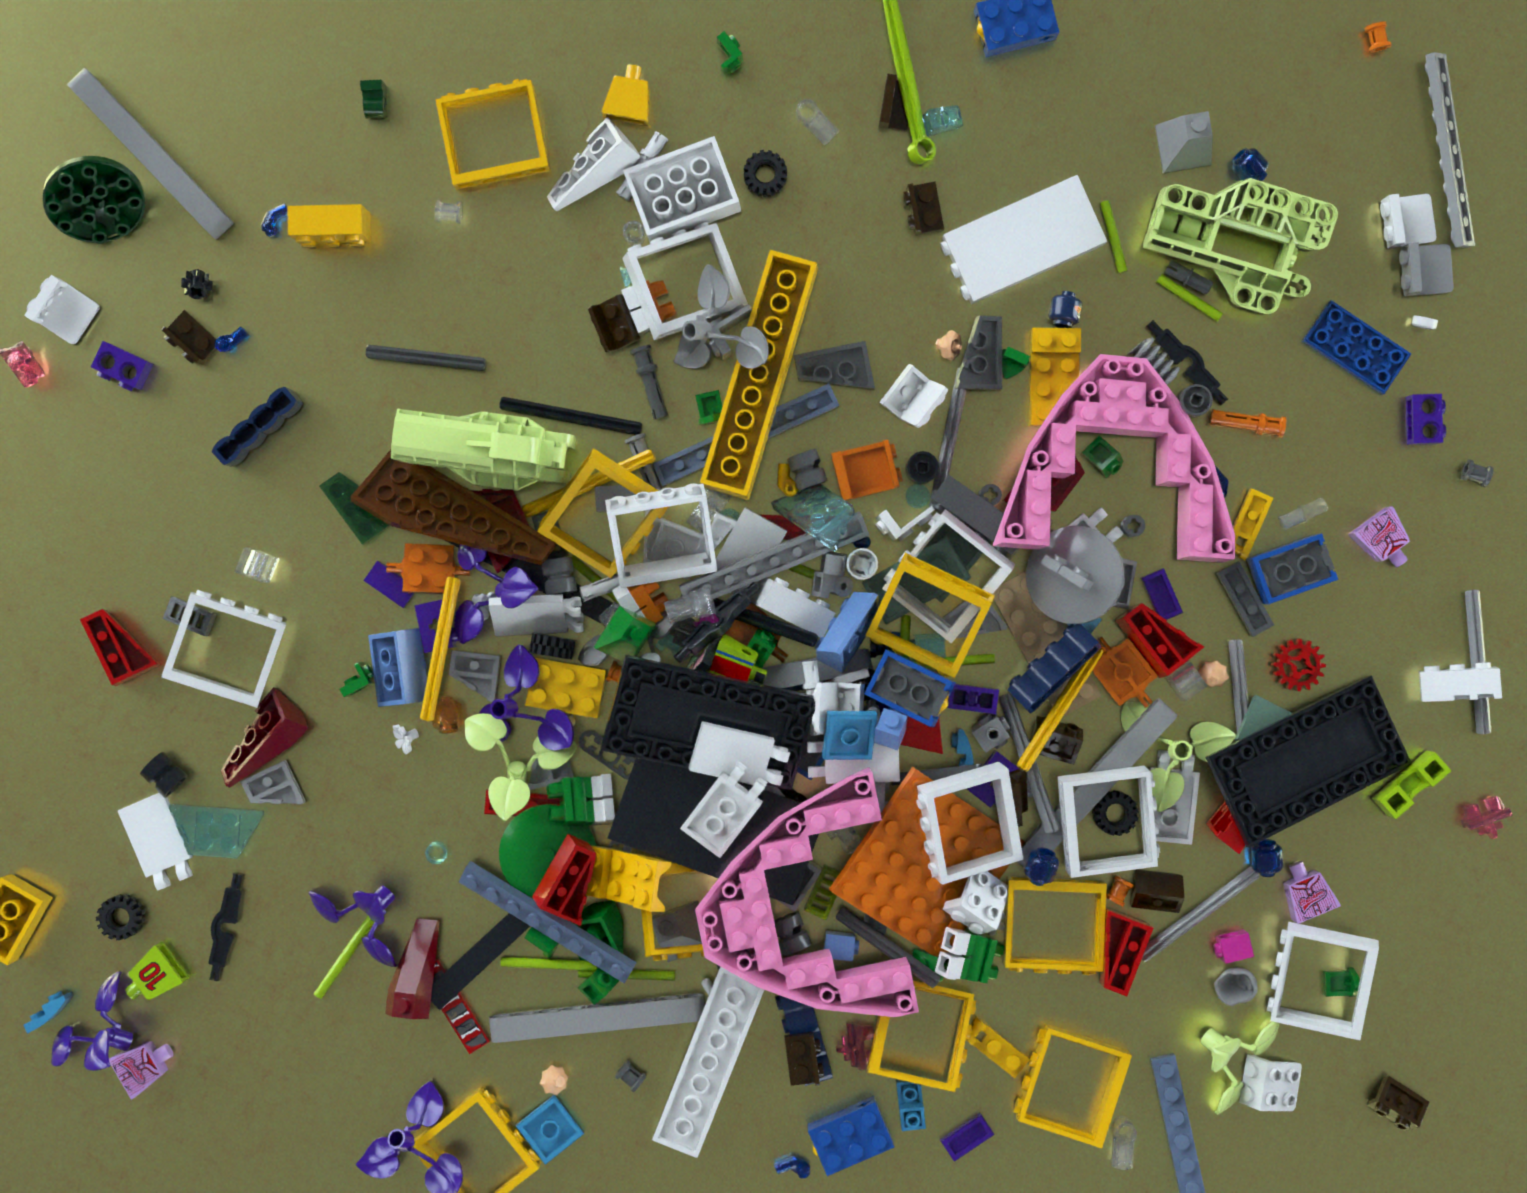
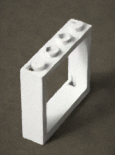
M704 222L695 226V230L686 232L683 229L673 233L671 238L664 240L663 237H659L650 241V245L644 247L641 244L632 246L627 249L628 252L622 258L654 340L682 331L686 321L696 320L697 315H702L709 308L662 323L637 260L639 258L709 236L723 275L728 281L733 299L727 301L726 305L722 308L715 307V311L704 318V320L709 322L719 317H724L731 314L730 311L741 304L744 307L748 305L717 223L708 225V222Z
M688 484L680 488H664L661 491L640 492L632 496H616L605 500L620 588L717 572L704 484ZM699 501L706 552L624 566L615 515Z
M946 509L941 515L936 513L928 523L931 526L926 534L921 531L913 541L916 545L911 552L906 550L905 552L917 557L940 527L946 523L1000 566L982 588L993 594L1011 573L1015 564ZM904 552L903 555L899 558L898 562L901 561V559L903 558L905 552ZM893 568L883 578L886 581L882 588L884 591H887L896 572ZM899 584L892 596L951 644L981 609L970 603L956 621L950 625Z
M197 590L196 593L191 592L161 677L257 708L286 623L282 622V617L269 613L268 617L258 614L259 609L245 605L244 609L234 606L235 601L222 597L218 601L211 598L212 594ZM195 603L276 629L254 693L173 668Z
M1000 762L917 786L918 800H916V803L922 813L920 825L926 835L924 848L930 858L928 869L931 870L932 878H935L939 883L946 884L1023 860L1009 769ZM992 781L1004 850L946 867L934 798Z
M1145 766L1057 776L1065 870L1071 878L1158 867L1157 858H1159V853L1161 852L1159 844L1156 843L1159 827L1157 820H1154L1157 802L1155 796H1152V787H1155V781L1151 771ZM1138 778L1144 853L1079 862L1073 786Z
M1288 922L1287 930L1282 929L1280 944H1284L1283 952H1278L1275 966L1280 967L1278 975L1273 974L1271 989L1275 990L1274 998L1269 997L1267 1011L1271 1012L1270 1021L1361 1040L1379 951V940ZM1294 936L1366 951L1352 1022L1280 1007Z

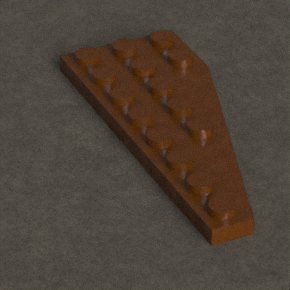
M391 449L351 495V502L392 527L542 565L555 549V542L431 466L404 463L391 459Z

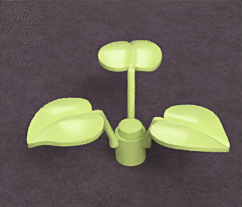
M1127 701L1124 703L1121 711V722L1125 732L1149 706L1144 708L1141 702ZM1201 722L1190 730V738L1193 743L1189 744L1186 741L1173 742L1160 736L1158 740L1169 745L1168 754L1173 759V762L1167 767L1166 771L1162 768L1151 770L1153 780L1155 781V787H1152V796L1156 798V811L1161 812L1170 808L1181 797L1184 790L1183 776L1179 773L1171 772L1175 765H1178L1179 761L1190 758L1193 747L1195 755L1200 760L1207 762L1206 756L1230 745L1236 737L1235 733L1218 723Z
M476 714L464 721L465 737L473 749L488 751L497 744L505 760L507 778H495L491 782L488 791L493 810L504 822L525 807L530 799V789L526 784L527 771L531 770L534 761L538 759V763L543 769H556L569 761L577 748L576 743L573 741L569 748L549 750L540 743L537 737L533 743V750L536 754L531 757L527 765L521 761L510 762L505 748L500 741L507 733V728L501 719L494 718L492 714Z
M1271 1022L1267 1025L1252 1045L1242 1043L1239 1038L1232 1039L1228 1035L1223 1037L1213 1028L1204 1034L1201 1044L1212 1052V1071L1216 1073L1223 1068L1231 1079V1087L1224 1092L1217 1111H1215L1216 1115L1230 1108L1238 1100L1244 1087V1083L1242 1081L1237 1082L1226 1066L1232 1055L1235 1054L1239 1046L1254 1051L1256 1056L1263 1053L1273 1043L1278 1033L1279 1023Z

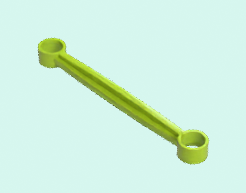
M883 0L895 68L913 140L908 146V156L913 163L921 165L934 158L936 147L933 141L925 135L912 61L897 0ZM918 143L925 148L926 158L918 153Z

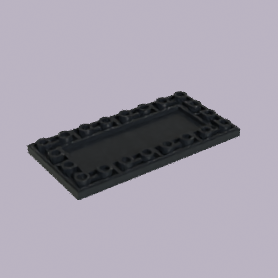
M625 655L600 748L601 751L689 769L701 722L704 721L773 737L775 746L788 748V752H790L788 762H781L770 757L767 766L768 769L781 771V775H783L781 786L769 782L766 785L792 790L815 712L814 696Z
M1372 675L1366 676L1206 756V760L1246 847H1251L1412 764Z
M636 758L607 839L719 878L731 861L778 816L801 804V802L763 789L758 796L763 801L761 806L721 858H719L680 829L718 777L693 772L687 768ZM737 782L741 786L746 788L748 791L753 786L750 784ZM819 833L808 836L811 852H813ZM809 861L764 870L769 897L794 905Z

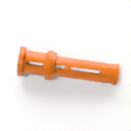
M1212 409L1209 424L1255 431L1258 435L1267 433L1283 438L1287 419L1285 416L1281 418L1268 417L1264 413L1254 416Z

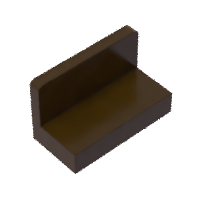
M887 74L878 127L907 131L908 120L899 82L896 80L897 75Z
M1017 769L1009 772L1017 824L1020 827L1023 826L1022 813L1028 811L1026 771Z
M1135 870V888L1131 897L1132 908L1180 912L1185 899L1182 875Z

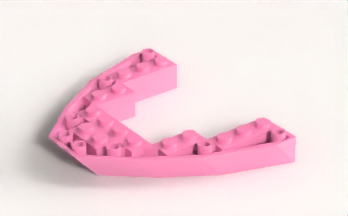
M1100 354L1061 395L1029 443L993 546L1036 550L1050 546L1051 477L1066 478L1075 474L1076 431L1156 438L1155 486L1178 488L1177 560L1218 563L1234 560L1235 533L1214 461L1188 414L1181 408L1180 401L1147 358Z
M870 767L846 777L778 816L731 861L695 909L706 959L756 987L816 1009L887 1017H899L919 1012L911 968L906 957L836 972L830 949L781 958L764 870L813 860L809 835L881 821L873 772Z

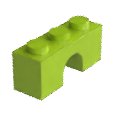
M1426 750L1411 765L1374 795L1372 799L1388 817L1397 819L1414 804L1412 799L1420 791L1429 786L1434 787L1451 770L1436 752Z

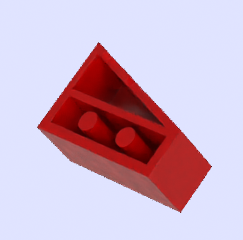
M907 716L906 732L900 745L943 754L940 718L935 727H930Z

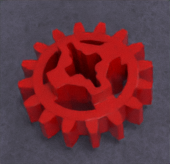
M1297 638L1295 644L1292 640H1287V647L1279 645L1280 654L1273 653V656L1277 658V662L1271 663V666L1277 667V670L1272 674L1280 676L1278 683L1283 684L1286 682V689L1291 690L1294 686L1295 691L1300 692L1302 686L1305 690H1310V683L1318 685L1317 676L1324 677L1325 675L1320 672V668L1326 667V664L1320 662L1325 655L1317 654L1320 647L1314 646L1311 648L1312 641L1306 640L1303 644L1302 639ZM1299 649L1295 655H1287L1290 651ZM1310 655L1313 659L1314 666L1311 664V661L1309 659ZM1290 661H1300V664L1307 669H1297V666ZM1283 664H1285L1287 668V675L1284 671ZM1305 674H1309V675H1310V676H1309L1308 678H1306L1305 680L1298 681V679L1300 680V678H1301L1302 675H1305Z

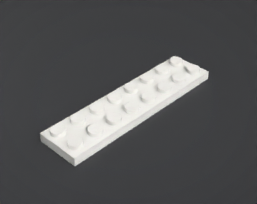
M720 966L656 1128L653 1141L698 1158L764 989L754 986Z

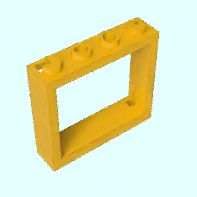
M515 79L512 81V84L507 85L494 83L489 85L488 89L470 88L465 90L463 94L447 93V95L435 99L452 184L456 190L551 171L534 85L531 80ZM527 94L540 157L460 173L448 110Z
M593 448L540 521L537 532L612 578L617 572L615 558L612 562L554 526V524L595 468L634 494L640 492L650 493L659 490ZM668 507L651 509L621 549L624 566L627 563L625 559L628 555H634L641 544L639 541L643 535L647 537L652 531L654 520L657 517L660 519Z
M905 552L866 636L870 637V640L876 644H884L891 647L899 655H907L913 658L919 665H928L936 669L942 676L955 678L995 595ZM904 571L981 608L954 663L878 627Z
M671 863V867L660 877L700 874L702 872L677 863ZM641 909L645 957H653V961L668 960V955H677V959L692 958V953L700 952L701 957H705L702 944L655 948L652 912Z
M1006 876L1008 898L1005 904L1003 944L1005 946L1003 952V965L1005 968L1016 972H1023V968L1033 969L1035 973H1048V969L1057 970L1059 974H1072V970L1082 971L1084 975L1096 974V971L1103 972L1107 884L1104 881ZM1014 890L1095 893L1093 959L1012 957Z
M913 980L915 990L962 1000L947 1082L880 1068L890 1019L887 1016H878L866 1073L955 1092L956 1088H960L963 1074L959 1073L961 1063L965 1064L967 1049H964L965 1040L970 1039L972 1025L969 1024L970 1015H974L976 1011V1000H973L974 994L940 986L931 988L926 983Z
M1045 1023L1044 1029H1040L1037 1034L1036 1043L1039 1044L1036 1053L1032 1052L1028 1065L1031 1066L1029 1075H1025L1022 1080L1021 1089H1023L1021 1099L1017 1098L1015 1102V1116L1019 1122L1102 1148L1132 1055L1126 1049ZM1051 1035L1116 1056L1092 1132L1027 1112Z
M480 1087L443 1116L437 1124L429 1127L416 1137L413 1147L437 1161L439 1156L427 1141L478 1102L527 1165L525 1169L494 1192L508 1193L539 1169L541 1165L540 1157L533 1148L528 1146L525 1142L526 1139L517 1128L515 1129L510 1123L511 1118L504 1109L500 1110L496 1105L495 1096L491 1095L488 1090L485 1091L483 1087ZM419 1157V1159L423 1162L427 1169L433 1166L431 1163ZM461 1185V1187H460V1189H459V1191H458L457 1193H467V1192H466V1190L463 1188V1186Z

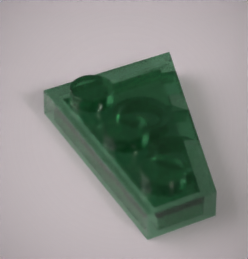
M340 472L319 485L362 545L390 527L384 521L351 502V495L359 486Z

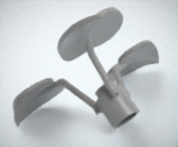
M707 264L705 266L698 286L699 303L702 308H709V310L702 315H697L696 320L684 323L683 335L681 336L678 352L673 362L686 368L705 366L711 357L710 346L706 343L707 338H719L738 341L739 343L736 346L738 362L749 369L757 368L765 364L768 358V343L764 334L759 329L752 326L745 327L742 330L741 337L712 333L711 324L704 320V318L715 311V307H724L730 295L728 281L712 265Z
M668 608L661 613L663 619L656 623V627L647 639L651 652L643 654L639 658L661 662L660 656L655 652L653 639H662L672 630L680 614L679 608ZM601 634L590 639L581 649L578 660L583 665H599L609 656L594 648Z

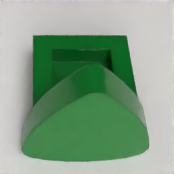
M1009 346L1003 349V378H1012L1023 371L1029 364L1030 356Z
M719 390L695 395L700 419H698L699 425L718 423L723 407Z
M533 927L530 928L524 937L544 952L543 955L548 959H551L559 943Z
M1348 967L1347 970L1323 971L1324 995L1326 997H1356L1360 978L1355 969Z

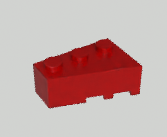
M1143 603L1132 606L1115 620L1157 674L1158 678L1169 676L1204 648L1202 644L1196 643L1186 636V633L1176 629L1166 619Z
M101 609L80 619L111 685L118 686L161 666L107 610Z
M1224 801L1206 825L1216 837L1240 854L1245 847V843L1226 801Z
M567 834L532 896L539 909L579 926L582 924L584 904L586 905V892L588 883L591 882L596 852L588 842Z
M1107 907L1105 914L1103 972H1100V984L1105 989L1127 997L1154 928L1146 922Z

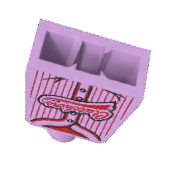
M1393 506L1383 508L1348 534L1376 562H1382L1389 558L1395 568L1408 560L1401 548L1409 543L1410 540Z
M1303 861L1289 865L1293 878L1283 882L1292 921L1299 924L1341 906L1319 871L1311 870L1307 872Z
M148 1041L117 1053L109 1059V1062L132 1100L168 1071L164 1061L173 1057L174 1054L168 1044H164L157 1049L152 1041Z

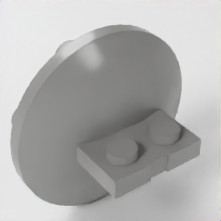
M1084 526L1062 527L1050 533V546L1040 550L1033 549L1026 570L1027 588L1035 605L1048 617L1067 624L1091 622L1108 612L1121 593L1124 582L1122 558L1116 546L1102 533Z

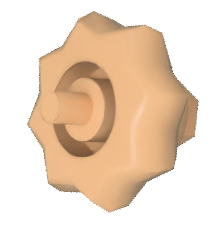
M951 330L942 338L937 339L936 347L940 349L942 357L953 361L956 356L960 355L962 342L959 333Z
M1217 660L1213 662L1206 661L1203 667L1198 670L1201 682L1207 684L1210 688L1222 687L1224 682L1229 679L1227 666L1220 664Z
M551 1065L547 1070L542 1071L540 1085L544 1088L545 1094L552 1093L558 1095L562 1090L566 1089L568 1076L565 1074L563 1067Z

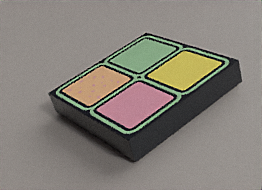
M722 636L709 642L697 655H692L687 668L706 672L711 666Z

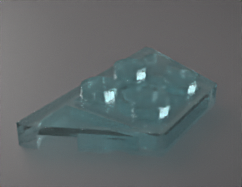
M822 484L799 491L792 497L785 496L771 502L776 512L834 552L839 547L838 540L840 536L845 534L847 524L855 513L852 504Z
M181 804L169 805V810L173 812L178 824L176 826L178 832L184 839L187 854L197 856L238 858L264 815V810Z

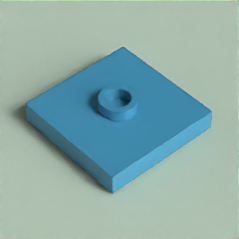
M827 711L822 750L823 759L872 760L877 723L876 711Z
M556 1095L551 1096L516 1124L517 1129L545 1165L584 1134Z

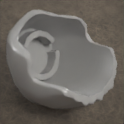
M1234 967L1227 969L1214 982L1218 998L1225 1005L1229 1006L1239 1003L1246 1004L1258 992L1256 977L1245 968Z

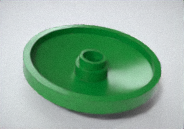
M541 804L525 809L509 823L501 838L499 861L502 872L511 886L531 898L567 834L584 840L591 846H596V840L589 825L562 826L561 822L549 821V807L560 806L557 804Z

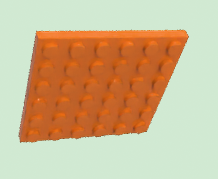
M912 766L880 813L882 820L874 822L829 890L929 954L939 956L940 951L948 952L941 948L946 927L964 931L967 928L963 923L953 920L951 915L943 910L946 901L961 898L968 877L946 884H941L935 878H932L931 870L928 869L930 858L924 848L926 835L920 825L922 813L916 800H918L917 786L934 780ZM953 793L934 798L946 867L1004 850L1000 824ZM1020 838L1021 847H1022L1023 844L1025 843V841ZM1010 864L988 870V872L1000 880ZM953 934V935L951 936V938H950V945H951V946H953V943H954V939H955V935H954V934Z

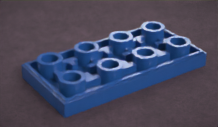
M1332 300L1328 301L1302 340V342L1381 395L1386 393L1411 356L1410 352Z

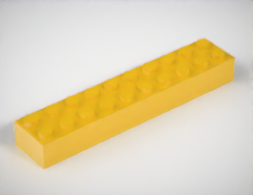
M773 250L769 251L747 327H756L764 334L768 343V358L765 364L750 369L742 366L738 360L736 361L700 480V484H704V488L745 500L750 499L818 272L817 262Z

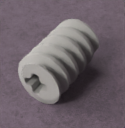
M1153 337L1144 339L1127 356L1135 353L1137 358H1147L1168 385L1177 377L1180 368L1177 366L1170 369L1174 361L1172 359L1164 361L1167 355L1166 352L1157 354L1161 346L1158 344L1151 347L1154 341Z

